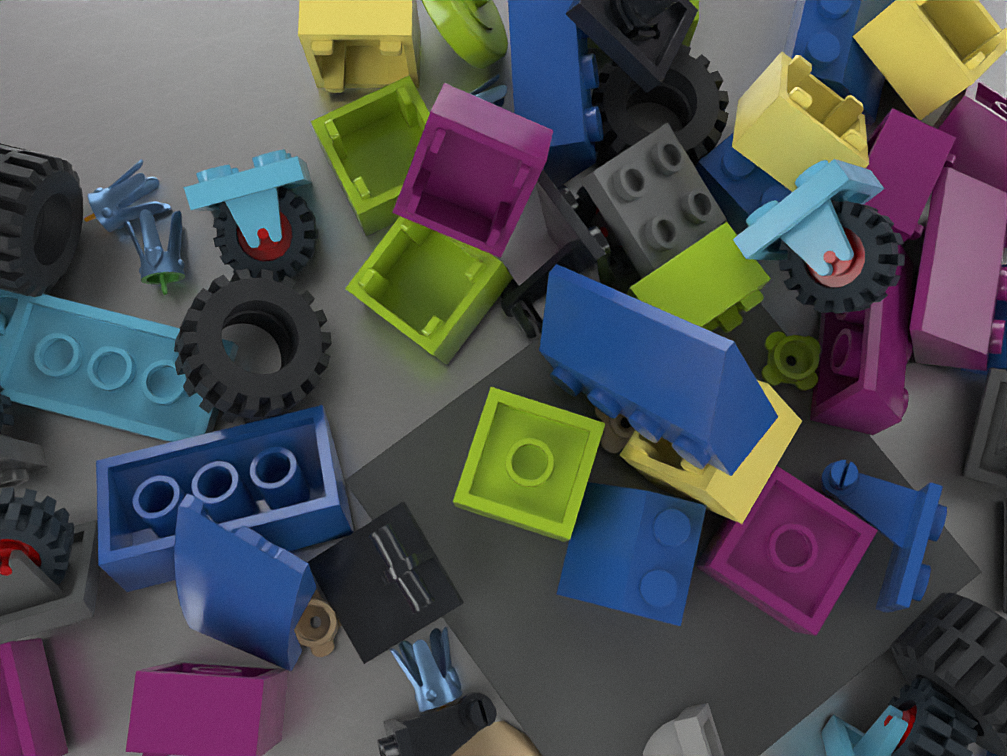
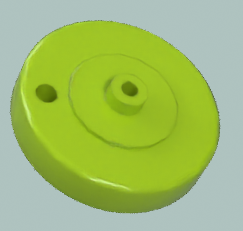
M421 0L440 34L467 63L476 68L486 69L505 57L508 49L507 34L493 0Z

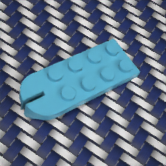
M0 289V386L4 389L0 394L9 397L11 402L169 443L213 432L219 409L213 407L210 413L204 411L199 407L203 398L198 393L189 397L183 388L187 378L185 374L177 375L175 367L179 352H174L175 340L180 331L179 328L46 294L32 297ZM222 339L227 355L235 362L239 346L232 341Z

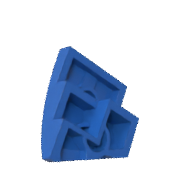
M187 493L178 508L174 562L178 599L190 629L292 672L302 653V648L294 629L317 589L309 563L289 551L272 544L245 525L231 530L211 521L203 508L204 501Z

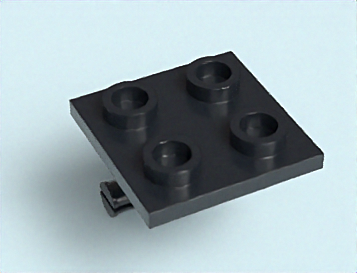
M542 170L536 182V188L547 232L560 250L520 286L513 278L500 295L502 298L501 308L508 317H515L527 338L537 336L534 326L539 334L542 332L543 320L532 303L546 295L549 272L556 264L608 287H611V284L616 282L614 273L607 261V258L612 255V251L606 238L595 225L590 228L585 226L578 217L581 211L571 191L564 184L557 188L544 170Z
M401 502L307 562L363 664L464 603L405 502Z
M472 692L462 697L457 704L402 722L395 718L384 721L387 737L377 740L380 756H451L480 730L493 724L497 716L496 708L488 696L479 692Z

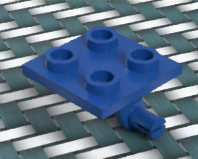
M846 460L830 463L821 474L823 492L827 496L831 495L894 543L875 609L889 613L909 608L912 599L920 602L925 594L931 572V566L922 563L928 540L936 542L939 539L947 516V506L938 504L943 486L930 482L919 491L858 473L857 466L851 461L849 464L846 463Z

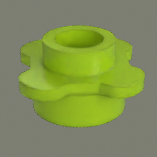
M779 331L771 333L764 343L765 348L768 350L767 365L761 371L763 380L770 386H777L780 383L794 384L801 391L813 388L818 381L815 370L818 367L819 354L821 352L819 342L811 336L790 335L786 337L784 333ZM788 356L795 358L796 364L794 366L787 364L786 358Z

